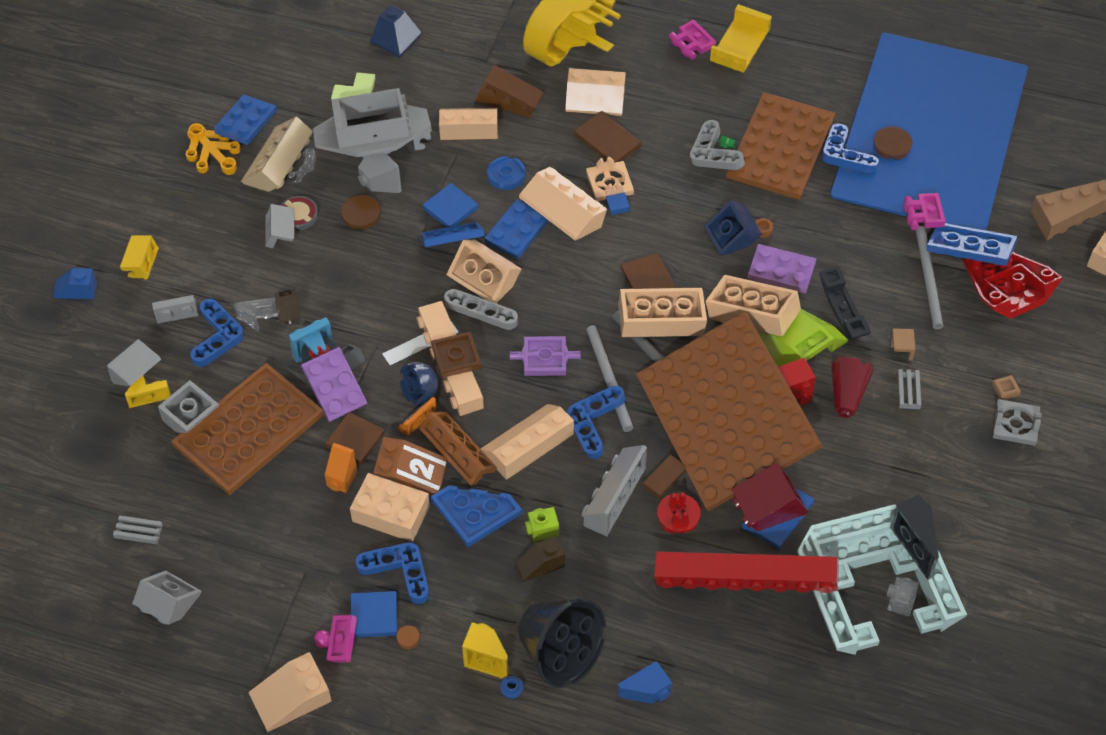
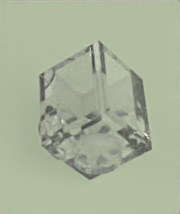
M896 577L895 584L889 585L886 597H890L887 610L910 616L919 583L914 582L910 578Z

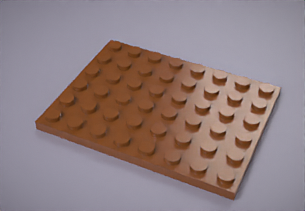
M746 311L636 374L682 463L686 465V471L708 511L735 497L732 492L733 488L775 463H778L782 469H785L823 447Z

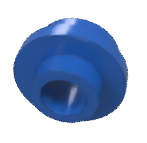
M508 676L500 684L501 693L506 698L515 699L523 692V682L516 676ZM515 684L516 687L514 689L508 688V685Z

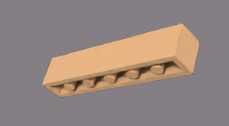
M442 301L418 308L419 316L416 319L419 328H423L425 331L423 337L426 344L431 346L430 341L456 335ZM431 347L429 349L432 359L435 360L433 350ZM472 371L444 378L443 385L446 393L450 392L452 408L457 409L459 416L484 409L483 396Z

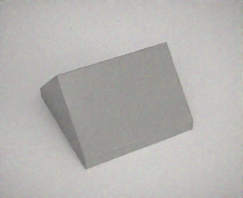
M138 339L107 365L113 384L131 386L158 363L161 358Z

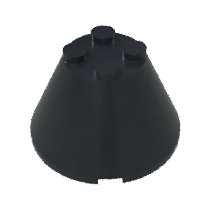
M584 598L541 603L532 602L521 620L517 622L515 631L518 633L519 639L541 679L552 687L565 688L564 685L571 682L576 684L583 679L597 662L605 642L602 634L603 627H606V620L600 606Z

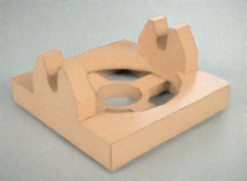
M608 157L607 161L604 162L600 158L596 167L586 168V174L597 202L606 200L608 195L625 192L626 196L634 194L624 161L614 163V160ZM616 171L623 177L615 178L610 175V172ZM603 173V180L595 182L596 177ZM606 180H613L615 184L607 186L604 182Z

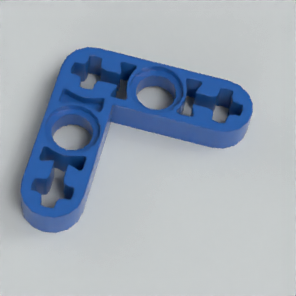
M834 124L828 135L822 160L828 164L865 173L876 172L879 164L878 158L873 155L844 149L848 128L843 124Z
M214 299L203 300L200 304L202 316L217 333L191 351L192 362L197 367L208 365L239 344L244 338L241 325ZM218 319H227V322L224 324L216 323ZM229 328H231V331H232L233 333H235V334L238 333V334H237V335L230 334ZM215 342L223 343L220 348L212 347Z
M611 386L571 405L567 410V414L574 420V431L586 455L591 459L599 458L604 453L602 441L591 420L624 404L626 400L625 393L619 386ZM617 394L619 398L615 399L612 395ZM596 401L601 402L602 406L599 409L591 408L592 403ZM577 411L582 419V421L578 422V419L574 414ZM583 427L591 428L590 433L587 435H581L580 430ZM592 440L597 450L593 451L588 441Z
M399 544L363 552L357 556L355 563L356 569L360 574L370 575L402 568L410 600L415 604H422L428 600V585L419 548L416 544ZM407 551H411L413 562L409 563ZM385 555H392L394 557L390 563H384L381 559ZM375 558L378 559L379 565H376ZM363 561H368L369 566L364 567ZM411 569H418L420 574L417 577H410L408 572ZM415 584H419L422 595L417 596Z

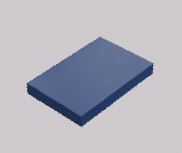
M477 222L422 232L420 234L421 241L425 247L485 236L484 229Z
M796 489L807 510H809L815 499ZM805 515L756 532L752 526L748 528L745 522L742 528L780 550Z

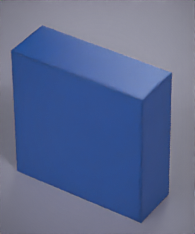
M625 192L606 196V203L611 215L630 211Z

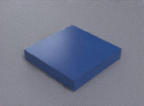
M450 183L425 202L423 209L448 228L457 226L476 211L478 203Z
M396 591L351 593V615L357 617L354 638L397 635Z

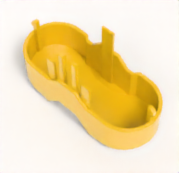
M542 0L533 11L525 29L523 38L525 53L548 66H555L561 62L572 47L585 46L588 42L609 52L614 44L596 35L595 24L602 22L611 27L613 22L605 18L607 14L616 19L621 17L619 13L611 10L616 0Z

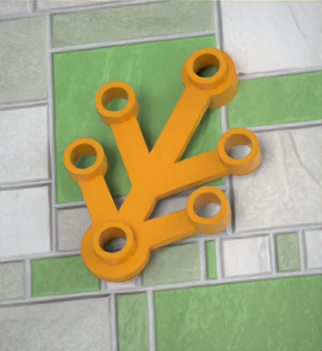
M192 124L187 132L188 138L191 140L189 149L186 151L187 160L194 162L198 159L196 149L200 142L203 148L200 159L196 163L199 173H205L209 170L207 161L209 154H211L220 163L223 173L226 175L234 174L237 170L235 159L231 157L226 158L218 149L229 150L231 154H238L241 151L239 142H228L229 138L215 134V131L206 130L201 124ZM208 138H218L219 141H209Z

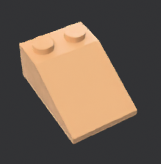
M310 652L286 663L249 691V695L267 732L332 702L329 689Z

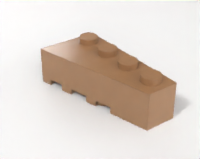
M1106 180L1035 196L1031 213L1047 241L1058 233L1066 232L1068 228L1074 225L1082 224L1088 218L1092 219L1106 212Z

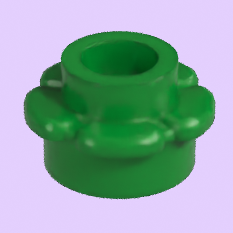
M721 135L720 140H717L721 148L730 150L731 147L735 148L736 140Z

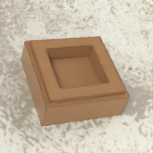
M1012 375L992 381V386L1000 400L1020 396L1021 390Z

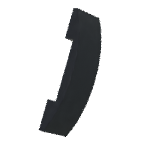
M839 266L819 271L827 300L845 333L852 340L871 334L864 316L859 315L845 287L846 280Z

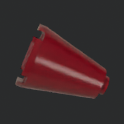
M839 357L837 362L832 361L834 411L838 413L839 417L850 418L856 414L873 375L874 368L871 363L867 362L865 365L861 363V359L855 357Z

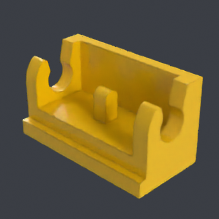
M151 235L131 236L120 265L122 271H132L128 273V277L148 279L159 249Z

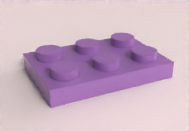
M758 244L748 273V279L806 294L817 258Z
M340 347L301 365L321 408L324 410L328 422L367 405V401Z

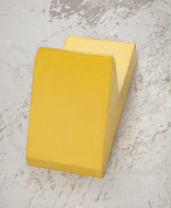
M142 375L129 387L125 396L129 408L166 400L171 394L166 380L146 384L145 377Z

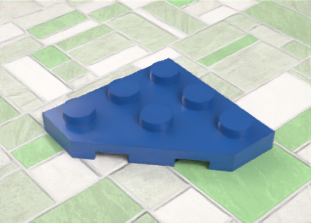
M447 486L431 496L432 503L467 547H470L522 514L520 506L510 494L506 493L497 495L490 494L484 490L470 489L469 491L458 489L456 486Z

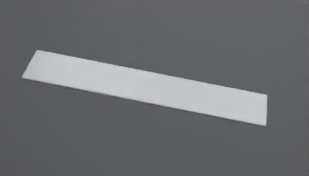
M451 322V324H452V326H453V328H454L455 333H458V330L455 328V326H454L453 323ZM422 334L383 353V356L389 365H392L429 347L430 344L425 343Z

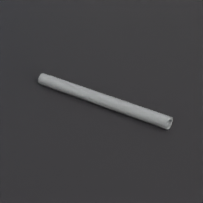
M919 226L916 230L932 324L934 329H941L943 321L931 255L927 251L928 239L926 228Z
M594 325L589 326L586 330L607 388L618 386L598 330ZM617 394L612 395L615 399L619 398ZM624 403L615 409L623 431L628 432L633 429V425Z

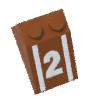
M383 437L373 475L426 492L429 496H432L441 489L448 460L439 454L408 441Z

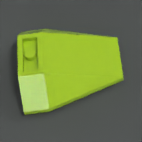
M803 309L800 310L783 336L757 331L777 367L805 358L807 361L825 348L833 352L848 342V339L833 325Z

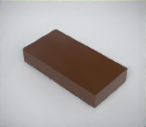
M670 455L643 482V487L660 499L686 472L687 467Z

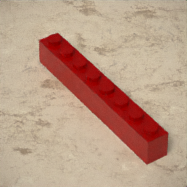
M657 552L654 577L657 586L663 588L683 586L686 589L705 587L710 590L718 588L740 590L741 588H747L753 591L773 589L777 592L796 590L805 593L811 590L831 593L832 591H838L839 561L838 557Z

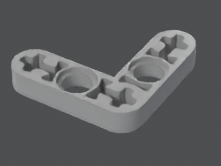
M715 120L706 121L702 125L690 152L692 164L698 167L738 170L745 165L743 153L740 151L714 148L721 132L719 123ZM710 141L706 145H701L702 142ZM715 157H722L720 160H713Z

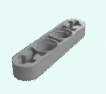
M450 289L444 295L445 306L453 311L507 330L514 329L518 325V315L513 309L456 289ZM469 303L477 304V307L474 309H469L466 306ZM491 309L494 310L496 313L492 316H488L485 314V312Z

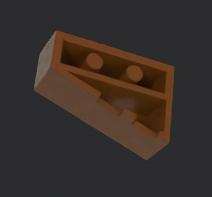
M493 65L475 102L530 118L544 92Z

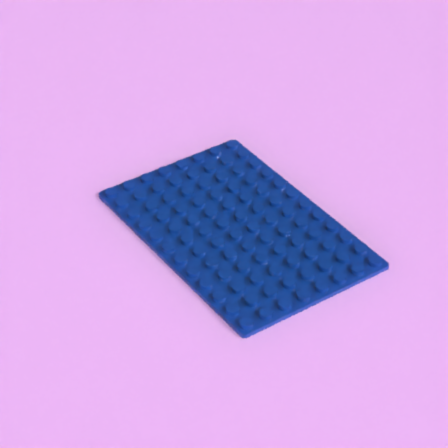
M882 33L845 147L848 150L877 157L879 160L878 168L874 173H865L839 166L831 191V198L907 217L908 214L904 210L905 197L910 196L912 200H918V194L938 193L946 224L986 231L1028 66L898 35ZM885 127H898L907 131L913 141L910 154L900 160H894V158L885 159L878 155L874 149L876 133ZM915 210V213H921V211Z

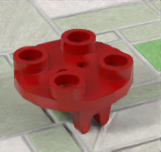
M673 493L666 496L659 503L657 518L664 531L668 533H685L697 528L701 510L698 503L692 497L684 493Z

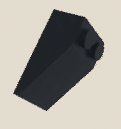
M916 495L896 505L890 528L921 572L929 580L933 576L939 553L931 507L920 495Z

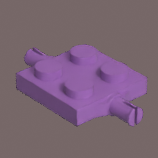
M566 336L524 337L522 351H510V360H522L524 376L566 375L568 359H581L580 351H568Z

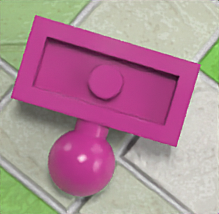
M353 615L333 616L331 632L320 630L315 634V645L319 648L328 647L326 661L331 663L351 662L357 617Z

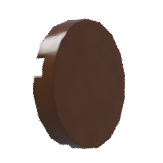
M898 127L880 129L874 138L875 151L885 159L894 158V160H900L910 154L913 145L912 137L909 133Z
M365 195L354 196L348 199L341 209L342 220L352 229L362 228V230L373 227L379 221L381 214L378 202L372 197Z

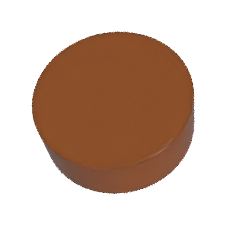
M760 218L755 221L762 233L760 238H767L772 234L773 223L769 219Z
M408 625L398 630L397 643L401 648L410 650L419 644L420 636L415 627Z

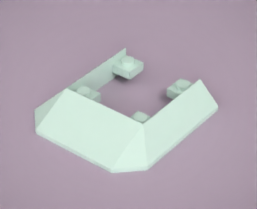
M895 504L810 527L797 553L799 556L838 557V590L854 586L855 581L850 569L890 560L896 575L914 570L929 606L913 611V616L921 634L940 629L942 632L966 617L967 613L940 553L933 576L927 580L891 530L890 526L896 508ZM813 591L837 651L856 655L858 650L879 644L878 636L871 621L852 626L838 591H832L831 593Z

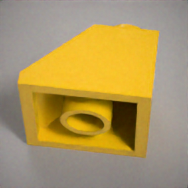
M471 623L462 645L464 667L502 679L508 677V656L494 629L483 623Z

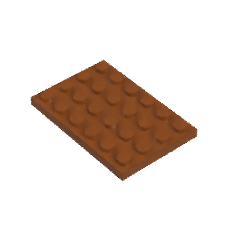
M763 92L737 151L743 153L745 165L738 170H728L726 178L801 200L836 113Z
M265 363L218 402L219 407L188 433H180L171 443L173 447L230 496L324 416V410L270 365Z

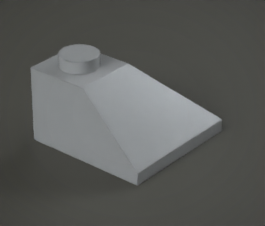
M378 153L363 158L358 166V179L363 186H367L371 191L400 193L402 191L399 166L387 154Z

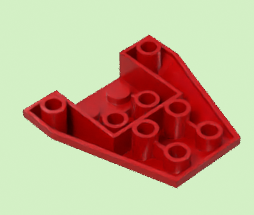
M1014 252L1007 266L967 258L963 259L964 267L980 299L992 310L1010 319L1045 304L1062 281V277L1050 267Z

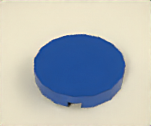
M499 157L489 164L487 178L492 186L500 190L515 189L525 180V167L517 158Z

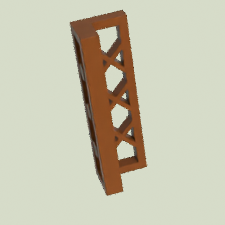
M446 411L430 412L419 429L471 486L477 485L483 474L494 473L497 470L494 463Z

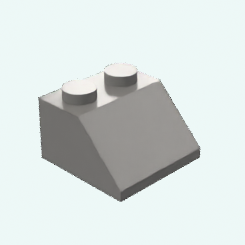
M189 380L160 404L158 409L162 421L175 432L188 433L218 408L219 404Z
M163 571L140 580L132 604L139 607L142 612L158 618L159 622L169 625L183 618L200 596L201 590L173 574Z

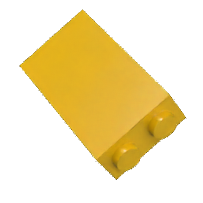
M738 4L735 8L734 20L717 47L712 45L710 61L744 73L770 30L772 16Z

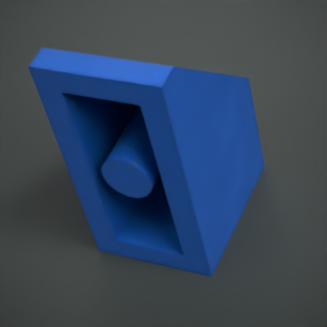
M71 268L56 280L53 297L63 299H94L97 280L93 269Z
M655 661L619 683L617 694L620 698L653 704L658 700L663 701L670 696L672 681L658 662Z

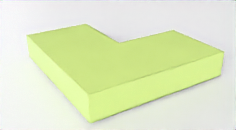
M356 73L354 85H335L331 99L372 93L376 79L375 74Z

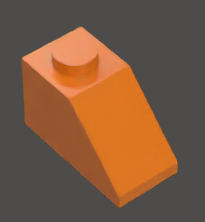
M333 443L325 471L326 484L333 491L347 493L358 473L354 450Z

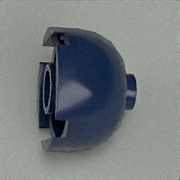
M414 362L406 364L401 368L400 374L403 373V379L400 380V386L407 401L412 400V405H418L434 397L437 392L439 378L429 365Z

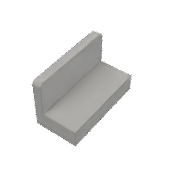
M274 204L270 205L265 216V247L269 248L274 247L277 239L294 240L293 208Z

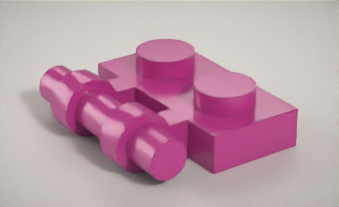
M694 19L679 27L680 34L676 35L674 32H671L668 36L672 40V44L675 47H679L682 50V54L691 60H694L697 56L694 52L695 50L703 54L710 50L712 45L716 46V41ZM687 40L690 44L686 45L684 41Z
M938 193L918 194V200H912L910 196L904 198V210L908 214L907 222L912 230H917L919 228L918 223L922 222L925 228L945 227L946 221ZM915 210H920L921 213H915Z

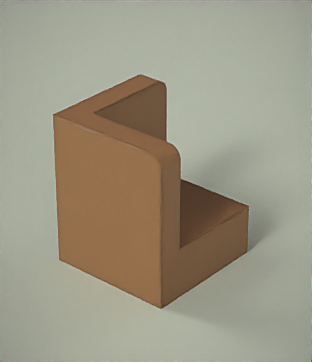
M893 329L890 347H894L895 352H907L908 361H913L915 353L914 329Z

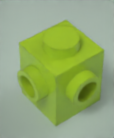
M554 507L539 508L528 512V521L525 522L527 534L532 535L533 542L555 536L559 537V523Z

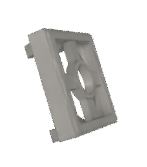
M998 399L996 402L993 438L1036 446L1042 414L1040 413V406ZM1014 410L1013 416L1003 418L1005 411ZM1021 412L1027 413L1033 423L1024 421L1020 417ZM1019 420L1022 426L1015 428L1011 426L1010 421ZM1002 425H1007L1012 433L1008 432ZM1023 428L1030 429L1028 433L1019 434V431H1022Z

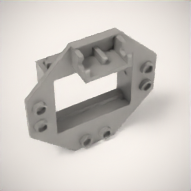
M399 88L331 99L334 116L313 128L316 148L364 158L378 153L389 154L412 140L415 150L425 149V144L420 143V140L422 138L431 139L430 132L432 131L427 109L407 105L405 94L401 95ZM397 111L400 112L401 118L347 126V120Z

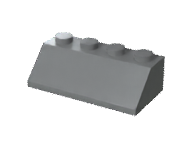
M646 446L623 448L619 455L616 454L611 463L612 468L604 473L600 488L594 490L591 504H587L583 509L584 527L608 536L646 470Z

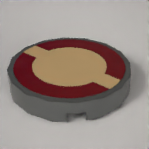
M291 197L280 205L294 209V231L295 229L305 230L317 221V205L308 197Z

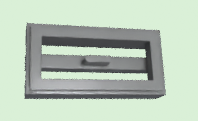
M898 369L899 408L920 409L919 370H915V372L906 370V372H903V369ZM903 378L907 379L908 403H904ZM911 378H914L915 404H913Z
M119 515V523L116 524V531L113 533L114 538L150 544L158 543L163 528L161 521ZM122 530L134 531L140 534L122 532ZM143 533L154 534V536H147V535H141V534H143Z

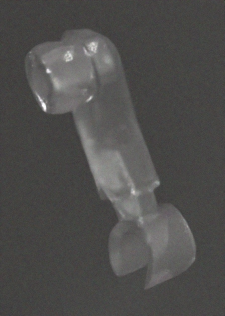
M308 148L303 151V156H305L304 164L298 168V171H293L288 175V178L294 177L295 174L297 175L296 180L292 183L301 182L303 176L314 169L317 154L314 149Z

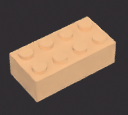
M728 275L723 276L705 301L710 320L725 323L746 311L757 331L778 336L785 334L801 310L798 291Z
M702 288L620 289L618 308L622 337L704 335L707 317Z

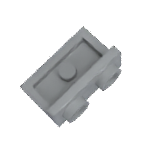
M193 295L152 303L157 324L198 316L196 300Z

